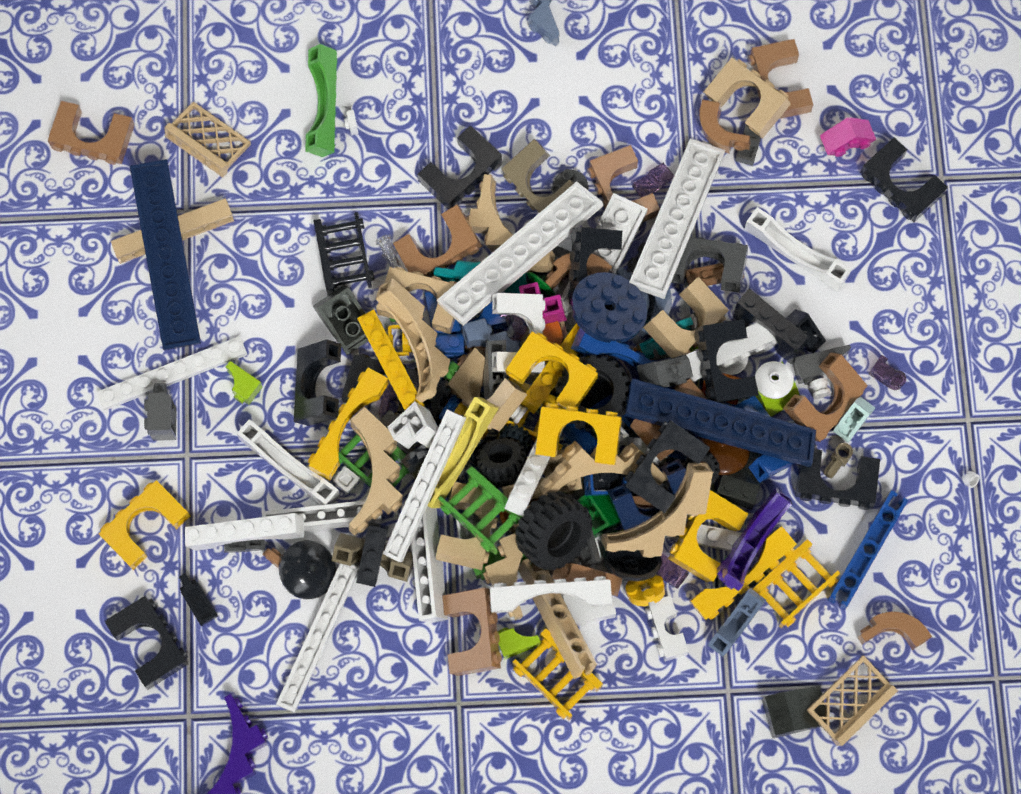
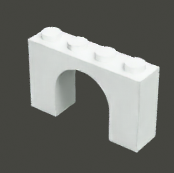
M493 294L492 314L519 316L528 325L530 333L533 331L536 334L538 332L542 334V330L545 329V319H543L545 300L543 299V294ZM493 352L492 372L506 373V368L517 352ZM545 361L536 365L531 373H541L545 367Z
M596 538L595 541H596V545H597L598 552H599L600 559H601V553H600L599 546H598V542H597V538ZM579 556L575 557L572 563L581 565ZM561 594L577 627L616 617L613 599L610 606L592 607L574 596Z

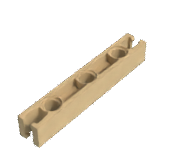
M226 198L178 216L182 241L234 222ZM141 230L110 241L120 264L145 255Z
M529 559L523 560L518 569L526 585H534V581L545 580L546 584L554 583L548 570L537 567ZM550 593L533 597L532 599L573 678L581 677L584 669L586 675L591 674L597 663L561 594Z

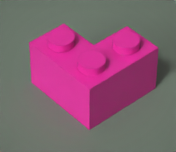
M847 117L820 135L827 155L836 157L845 155L846 151L850 148L866 149L871 146L870 143L876 140L869 120Z
M538 282L519 286L520 294H541ZM556 295L544 298L545 310L543 311V319H545V324L567 321L561 296Z

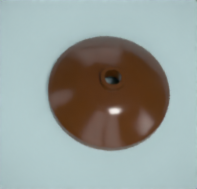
M696 437L710 447L708 453L712 454L720 465L719 475L736 473L744 468L749 460V450Z

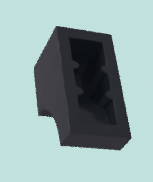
M795 309L786 318L809 337L805 347L810 353L817 351L826 342V339L808 313Z

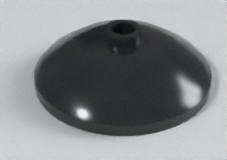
M305 540L292 544L285 550L279 562V576L283 586L290 594L300 599L309 600L324 595L328 591L336 573L335 562L332 561L331 553L326 547L315 541ZM310 565L314 566V572L310 570Z
M605 549L603 552L605 567L615 576L627 581L648 580L656 576L661 569V556H654L653 558L643 557L639 550L634 552L628 550L610 552Z

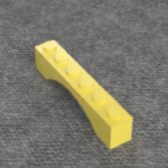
M474 397L464 416L466 418L465 423L428 503L430 508H440L441 503L438 498L442 496L446 499L499 408L486 399Z

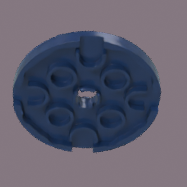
M607 272L591 274L578 283L571 297L574 320L586 334L596 340L606 343L611 341H628L641 331L646 322L647 304L639 288L629 283V280L621 275ZM612 304V311L605 308V305Z

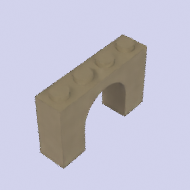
M533 139L502 170L505 173L503 177L510 184L512 182L515 184V191L521 197L525 196L528 199L527 205L533 211L536 209L540 213L571 187L574 182L571 180L567 181L558 191L547 197H539L533 193L530 184L531 176L535 169L550 156L543 146Z

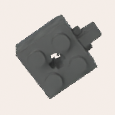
M686 355L637 366L640 381L664 388L687 383L686 379L693 377L690 360Z
M154 383L153 393H148V399L144 401V408L147 411V418H144V429L147 430L148 435L151 436L153 441L176 440L177 408L172 398L168 395L166 383Z

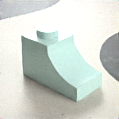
M860 396L852 404L833 432L846 442H849L874 411L875 407Z

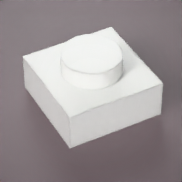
M354 110L346 111L347 118H344L346 129H350L351 135L358 134Z
M344 467L334 478L333 483L349 494L360 481V478L347 467Z

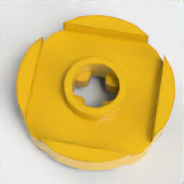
M657 575L644 581H628L625 586L629 601L637 606H649L648 603L653 601L657 603L665 595L663 578Z

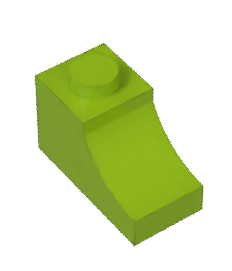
M230 361L226 365V369L234 378V387L232 388L234 399L241 404L245 402L250 405L263 388L262 384Z
M508 627L497 631L500 636L499 649L504 660L536 648L541 644L538 635L522 636L516 633L514 628L509 629Z

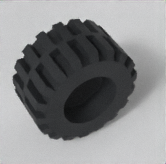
M498 437L493 441H487L488 444H483L481 446L482 449L478 450L477 463L480 474L497 489L514 485L527 460L524 447L521 446L519 441H515L513 438L508 439V437H503V439Z

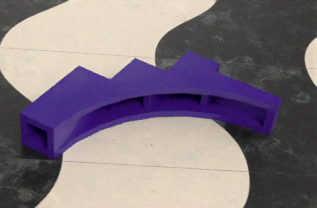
M777 488L746 523L747 528L732 545L731 553L717 568L718 578L730 589L735 588L739 591L744 586L746 573L755 555L770 532L792 505V500Z
M229 694L224 699L230 711L232 722L231 751L222 775L207 794H243L239 786L235 788V785L255 775L253 769L256 768L252 758H247V756L268 745L266 742L268 736L264 728L259 729L257 725L250 728L249 726L252 723L247 714L243 716L240 710L243 705L238 696L234 698L232 694Z

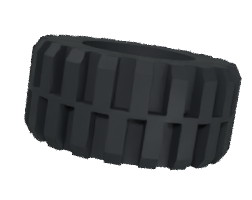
M590 354L591 358H585V355L579 357L580 362L584 365L590 364L598 373L597 379L604 380L612 389L611 400L605 406L592 410H598L600 415H606V411L618 413V417L625 415L630 385L629 378L625 375V370L622 367H618L616 361H608V357L603 355L601 358H597L596 354ZM566 368L563 369L562 376L557 381V398L569 380ZM582 405L578 406V412L586 413V409H589ZM582 420L569 422V424L573 423L575 428L579 430L581 428H584L586 432L594 430L589 423Z
M561 491L549 492L547 495L540 496L537 501L534 500L530 504L531 506L528 509L526 508L523 512V517H520L518 521L519 526L516 527L517 536L515 537L519 551L537 567L543 570H556L557 568L565 567V564L572 563L573 559L581 554V550L585 549L587 540L591 537L592 518L587 508L568 493Z

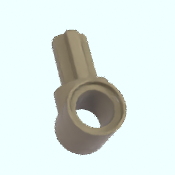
M840 443L830 456L832 460L823 471L826 477L832 479L840 467H844L853 454L851 445ZM844 450L848 456L841 457L838 451Z

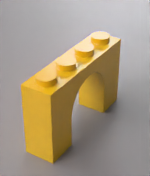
M533 331L506 368V375L523 385L534 367L539 363L551 360L562 364L569 374L568 383L555 401V405H559L558 408L566 410L567 406L578 408L598 378L597 370L590 364L584 365L576 355L565 353L560 345L557 343L551 344L543 334L539 332L536 334Z
M547 404V407H541L535 455L557 457L559 437L564 426L571 421L582 420L589 423L597 434L595 463L616 465L622 417H618V413L606 411V415H600L598 410L586 409V413L578 412L577 407L567 406L566 410L558 409L559 405Z
M157 480L147 484L144 492L139 496L133 497L129 502L130 505L125 509L119 510L115 515V519L110 523L104 524L100 529L101 532L98 533L132 570L147 558V555L130 537V525L137 515L146 511L157 512L176 530L191 517Z
M710 490L706 514H698L697 516L687 515L688 521L685 525L684 535H678L677 542L669 550L670 555L668 559L703 581L714 582L717 576V568L721 563L702 552L697 543L698 529L704 521L710 519L731 531H740L748 513Z

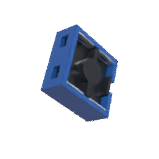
M597 473L584 476L585 496L608 495V490L624 483L626 484L625 477L619 473Z

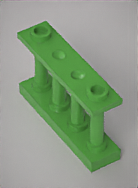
M356 434L339 452L340 465L344 464L371 488L372 473L367 477L359 470L370 459L367 450L354 464L345 457L361 441V438ZM398 447L392 454H387L394 461L397 460L402 465L399 478L394 483L390 482L393 487L406 474H409L401 462L406 454Z
M471 466L466 471L469 476V482L448 502L442 496L438 498L441 503L440 509L446 515L451 514L481 541L480 545L485 551H491L496 555L498 551L494 543L514 524L517 525L522 516L504 509L508 498ZM479 487L482 490V494L460 514L454 506L473 488ZM490 499L495 501V507L475 526L467 520L485 501ZM506 511L509 514V519L489 538H486L480 531L500 512Z

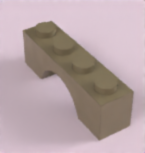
M340 533L334 545L332 561L348 566L361 562L365 539ZM407 551L403 562H398L383 554L380 566L386 570L388 577L407 582L413 569L412 552Z

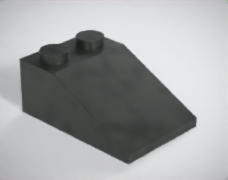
M343 285L313 305V308L337 343L342 344L341 348L346 355H349L368 342L357 319L364 315L365 312L349 287Z
M750 451L749 460L744 468L733 474L722 475L717 494L732 504L752 510L761 483L758 482L748 467L763 454Z
M820 686L764 696L762 702L772 739L821 727L807 711L822 695ZM818 705L814 712L819 717H826V706Z

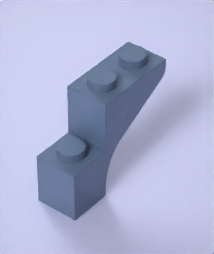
M529 0L533 6L537 7L528 17L529 28L534 33L538 32L545 42L556 47L559 44L560 32L549 7L552 0Z
M485 318L466 323L462 326L461 332L467 348L476 346L486 347V341L506 340L507 352H518L520 349L518 335L514 334L509 338L507 331L492 335V328L490 324L486 323Z

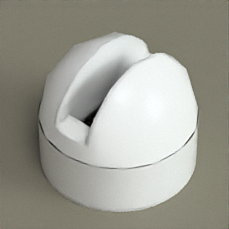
M967 471L966 475L962 476L963 483L969 488L975 487L980 479V476L973 471Z

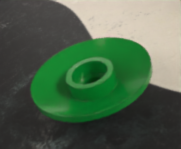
M528 271L526 273L530 283L538 282L541 294L546 297L556 296L554 291L541 278Z

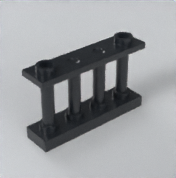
M354 212L355 221L331 226L322 225L321 219L313 220L327 295L333 293L334 288H338L337 286L367 280L368 288H372L371 281H375L373 270L368 268L361 229H365L363 218H359L358 212ZM357 228L359 236L357 239L330 244L325 242L324 236H328L329 233ZM361 246L362 256L335 261L328 259V253H331V251ZM364 263L366 272L341 278L332 277L331 271L334 268Z

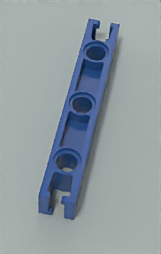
M893 490L888 494L827 600L835 604L837 597L835 595L838 590L847 593L846 601L842 600L840 603L842 604L840 608L843 610L848 607L908 502V499L904 497L898 501V504L901 505L898 510L889 507L890 500L898 495ZM882 514H889L891 521H885ZM865 546L871 547L872 550H873V553H872V554H867V553L864 551V547H865ZM845 579H851L854 586L848 587L845 584Z

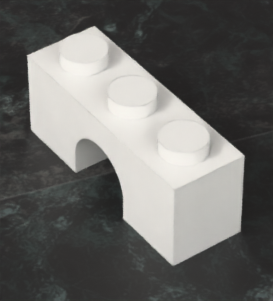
M671 595L663 597L657 603L654 601L649 602L645 612L648 620L651 619L653 623L651 631L654 639L657 638L659 646H657L659 656L663 657L666 662L688 655L689 651L683 633L672 635L664 627V623L667 620L676 618L677 615Z

